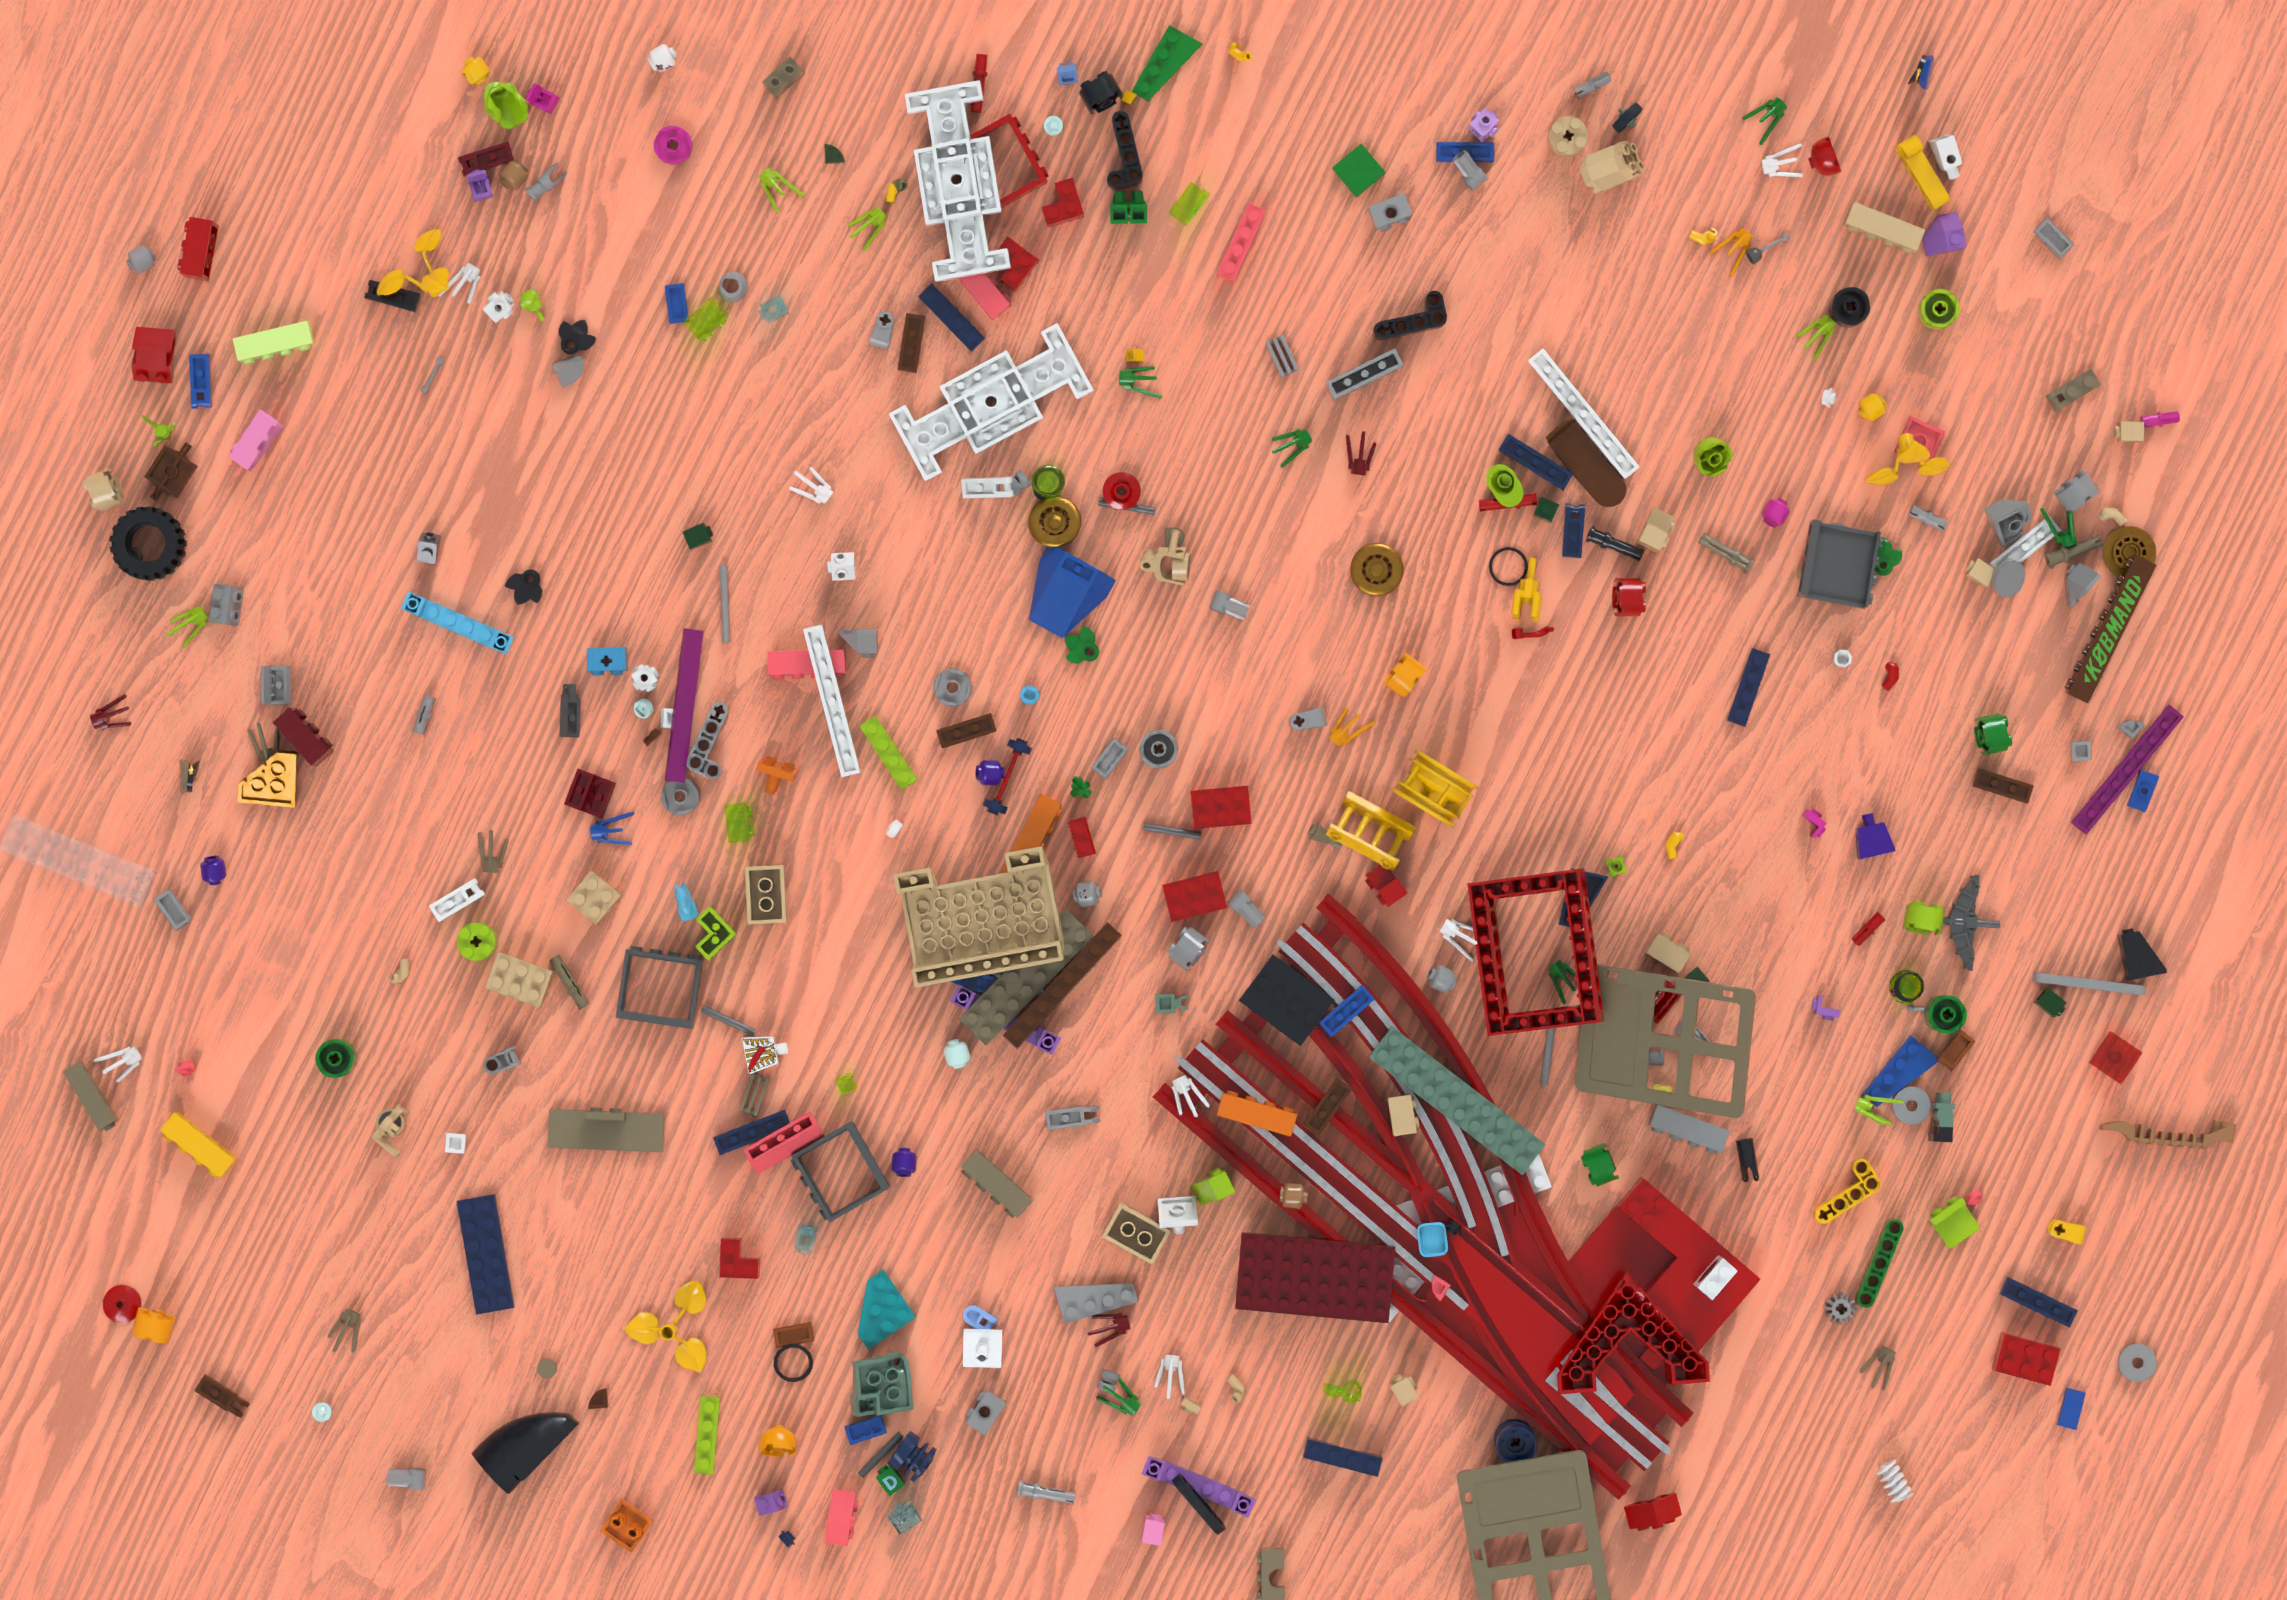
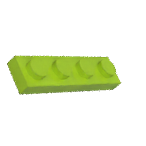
M876 716L860 725V728L901 790L918 780Z
M701 1395L694 1473L714 1474L720 1397Z

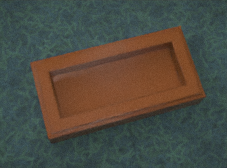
M1960 1029L1936 1059L1952 1071L1975 1041Z
M811 1322L773 1329L776 1348L789 1344L815 1341Z

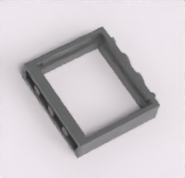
M636 946L626 949L616 1018L693 1029L703 960H699L697 955L688 954V958L680 957V953L669 952V955L661 954V950L656 949L644 952L642 947ZM632 956L696 965L688 1020L624 1011Z
M853 1120L792 1155L793 1159L791 1162L795 1170H800L803 1175L800 1177L805 1187H810L812 1200L815 1204L819 1203L822 1208L819 1210L821 1216H823L824 1220L828 1219L829 1222L890 1188L888 1181ZM848 1130L880 1187L837 1212L832 1213L801 1157Z

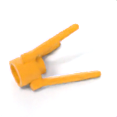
M1741 228L1738 232L1735 230L1731 236L1710 251V254H1713L1732 239H1734V245L1727 252L1728 256L1737 247H1743L1729 274L1730 277L1735 273L1746 250L1751 245L1750 241L1753 236L1744 228Z
M1346 707L1335 726L1330 730L1329 738L1339 747L1342 744L1346 745L1350 740L1374 725L1376 721L1373 720L1348 736L1349 734L1346 731L1357 721L1361 714L1358 713L1343 729L1341 727L1338 729L1348 711Z

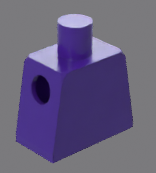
M1873 813L1861 815L1864 827L1856 828L1855 830L1857 859L1896 851L1885 823L1875 824Z

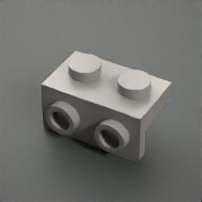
M214 584L208 622L238 626L244 589Z
M261 666V704H291V666Z

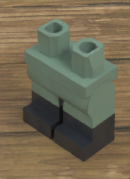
M1936 1092L1935 1103H1931V1108H1934L1932 1111L1934 1131L1933 1133H1928V1141L1953 1142L1954 1114L1952 1110H1955V1104H1951V1093Z

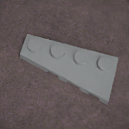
M1133 1283L1054 1287L1065 1324L1138 1302Z

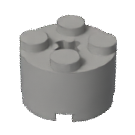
M2081 470L2074 478L2068 479L2061 484V487L2053 493L2069 513L2079 509L2090 498L2097 495L2100 490L2084 470Z
M1154 730L1147 733L1141 740L1140 756L1148 766L1162 769L1174 762L1178 753V745L1175 738L1169 732ZM1155 745H1163L1162 750L1164 752H1159L1158 754H1155V749L1153 747Z
M1185 927L1179 934L1180 940L1177 944L1173 943L1168 953L1170 954V960L1189 972L1191 970L1189 965L1194 966L1206 950L1204 947L1205 942L1209 945L1210 940L1192 927L1189 929Z

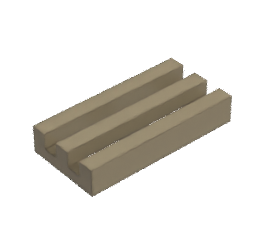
M752 1073L739 1110L757 1116L770 1079ZM754 1079H758L748 1108H746L744 1106L746 1104ZM761 1081H764L765 1083L755 1111L751 1110Z

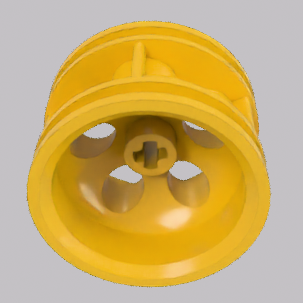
M1416 749L1414 753L1417 756L1415 759L1410 758L1412 761L1409 767L1410 773L1404 783L1397 780L1398 787H1393L1391 791L1454 828L1455 824L1453 822L1455 818L1460 819V815L1471 797L1473 798L1474 796L1471 792L1479 787Z

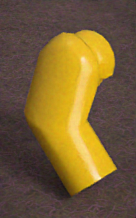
M1230 43L1228 52L1231 56L1239 61L1252 60L1250 52L1239 51V44Z
M1713 228L1703 234L1692 230L1689 239L1701 245H1707L1717 239L1718 232Z
M1673 832L1666 840L1665 846L1668 859L1678 858L1676 846L1684 840L1683 833Z

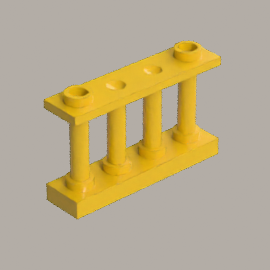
M1348 791L1341 804L1346 809L1337 826L1331 824L1325 835L1329 836L1333 841L1340 842L1381 864L1383 868L1394 871L1400 861L1395 858V855L1403 839L1409 841L1416 827ZM1352 812L1363 817L1354 835L1344 831ZM1369 821L1379 825V829L1371 844L1361 840ZM1386 830L1396 834L1388 854L1378 849Z

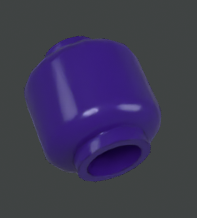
M983 760L976 766V780L982 785H998L1001 779H1004V767H1001L1000 763L996 760Z
M219 856L205 857L204 861L200 863L203 881L209 882L210 885H218L221 883V880L226 878L225 862Z
M899 1148V1151L892 1155L891 1169L896 1173V1176L910 1177L916 1171L917 1155L910 1152L909 1148Z

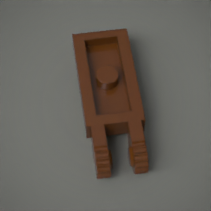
M204 1374L194 1390L223 1410L229 1411L240 1418L243 1416V1413L239 1409L232 1407V1403L236 1401L241 1406L247 1408L250 1405L248 1401L237 1396V1393Z

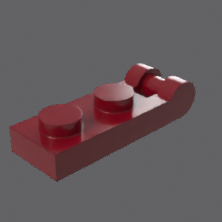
M509 142L458 157L459 164H462L463 177H466L467 174L474 170H487L510 161H515ZM471 160H474L475 163L473 167H470L469 164Z

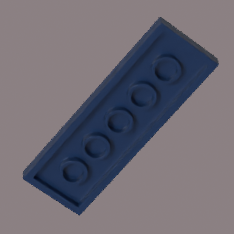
M495 1194L456 1201L476 1315L515 1308Z

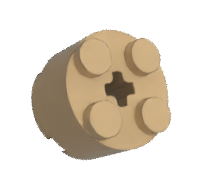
M1571 116L1558 119L1552 125L1548 134L1550 149L1564 158L1578 155L1583 150L1588 139V132L1584 123L1579 118ZM1566 133L1572 135L1570 141L1567 138H1563Z
M110 468L89 475L82 482L84 489L90 494L91 499L89 501L92 508L98 509L101 512L121 505L125 501L121 500V497H124L122 486L117 476L112 477L110 473L113 471Z

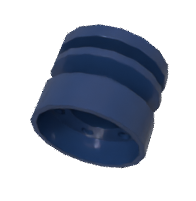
M1508 1419L1502 1422L1495 1431L1494 1442L1497 1453L1505 1463L1529 1459L1535 1456L1537 1449L1536 1439L1529 1424L1523 1420ZM1511 1438L1518 1439V1442L1511 1441Z
M910 1430L887 1464L897 1471L905 1465L907 1468L904 1476L906 1477L912 1470L914 1474L910 1480L915 1482L932 1463L937 1449L932 1447L928 1453L925 1452L929 1443L926 1442L921 1448L917 1445L921 1437Z

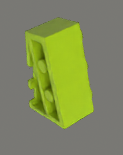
M1218 1167L1209 1172L1210 1176L1190 1185L1200 1206L1219 1201L1235 1193V1189L1225 1169L1221 1170Z

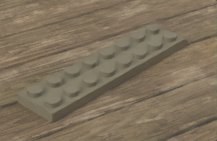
M1067 909L1060 915L1064 937V960L1005 971L959 1018L985 1045L1094 937Z

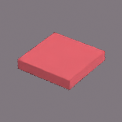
M1909 416L1902 434H1912L1916 442L1929 450V459H1932L1937 452L1945 431ZM1898 442V444H1897V446H1896V448H1895V450H1894V452H1896V453H1897V449L1900 448V447H1899V442Z

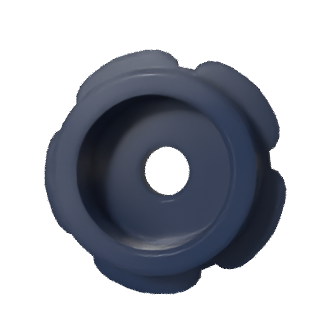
M782 1530V1533L778 1536L788 1548L792 1544L795 1545L793 1541L796 1538L788 1530L786 1532Z

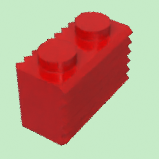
M1086 817L1069 821L1068 824L1070 825V832H1072L1071 835L1073 836V843H1075L1077 857L1083 858L1096 854Z

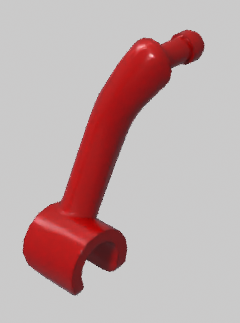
M1546 626L1537 632L1523 633V628L1512 629L1511 632L1513 639L1536 638L1553 632L1554 628Z

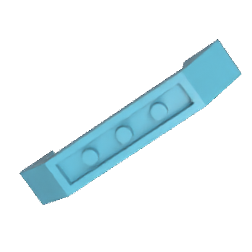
M409 591L401 607L404 611L506 655L514 639L513 636Z

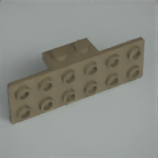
M591 1107L590 1111L550 1109L548 1147L663 1152L665 1115L621 1112L620 1108H610V1112L602 1111V1108Z

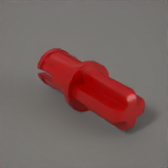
M1876 912L1866 924H1862L1863 927L1852 937V941L1860 946L1871 934H1875L1874 931L1886 921L1885 918Z

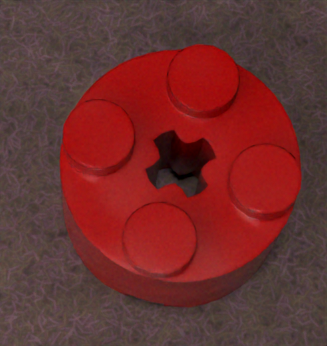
M1615 578L1614 582H1617V586L1612 588V606L1617 608V613H1614L1616 617L1640 616L1641 613L1646 611V602L1643 601L1646 583L1641 582L1640 578Z

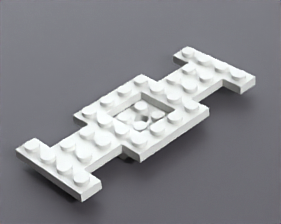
M980 80L905 94L908 114L927 111L932 147L914 150L926 226L945 223L951 259L932 262L935 281L939 282L1010 269L1011 264L1007 248L989 251L984 224V215L1002 212L990 137L971 139L965 104L984 100ZM960 175L962 177L961 183L953 184L952 177Z
M1058 323L1041 332L1049 347L1047 351L1017 367L1014 365L1007 350L939 386L948 404L917 421L913 420L906 405L889 413L925 482L942 473L933 457L939 452L965 438L968 439L975 454L982 452L1043 419L1034 401L1066 384H1069L1077 400L1094 391ZM990 396L995 397L997 400L994 407H988L985 403L986 399Z

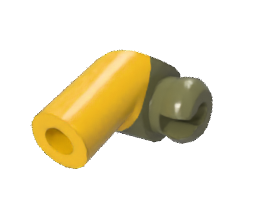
M897 179L890 183L885 202L895 203L896 194L908 187L907 181Z

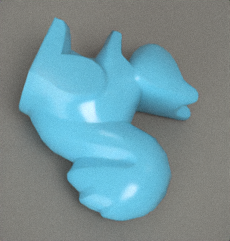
M682 882L681 886L675 884V898L681 920L688 921L698 917L699 912L685 882Z

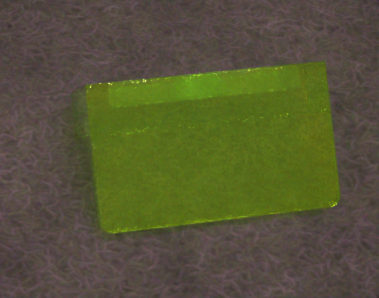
M1190 183L1169 210V214L1187 226L1208 199L1210 193L1204 189L1201 190L1194 183Z

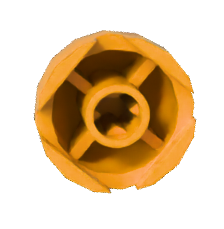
M773 1425V1428L767 1429L761 1435L758 1452L762 1451V1455L771 1457H783L782 1454L788 1453V1457L796 1455L797 1441L795 1435L790 1430L784 1429V1425Z

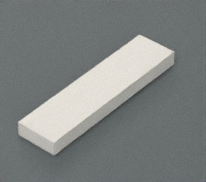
M2049 516V518H2050L2052 524L2054 525L2056 531L2059 533V532L2061 531V529L2057 526V524H2056V523L2053 521V519ZM2042 520L1990 562L1989 565L1995 569L1998 565L2004 563L2002 561L2006 559H2013L2022 563L2054 537L2046 520Z

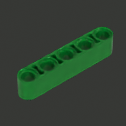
M1890 1218L1884 1223L1855 1295V1301L1861 1307L1869 1308L1875 1302L1904 1230L1902 1222L1898 1219ZM1896 1222L1898 1230L1892 1233L1889 1230V1226L1891 1223ZM1885 1240L1891 1242V1247L1888 1250H1883L1882 1243ZM1878 1258L1884 1260V1265L1881 1268H1876L1875 1261ZM1870 1276H1875L1877 1279L1876 1284L1873 1286H1869L1867 1282ZM1866 1293L1869 1295V1301L1862 1304L1860 1297Z

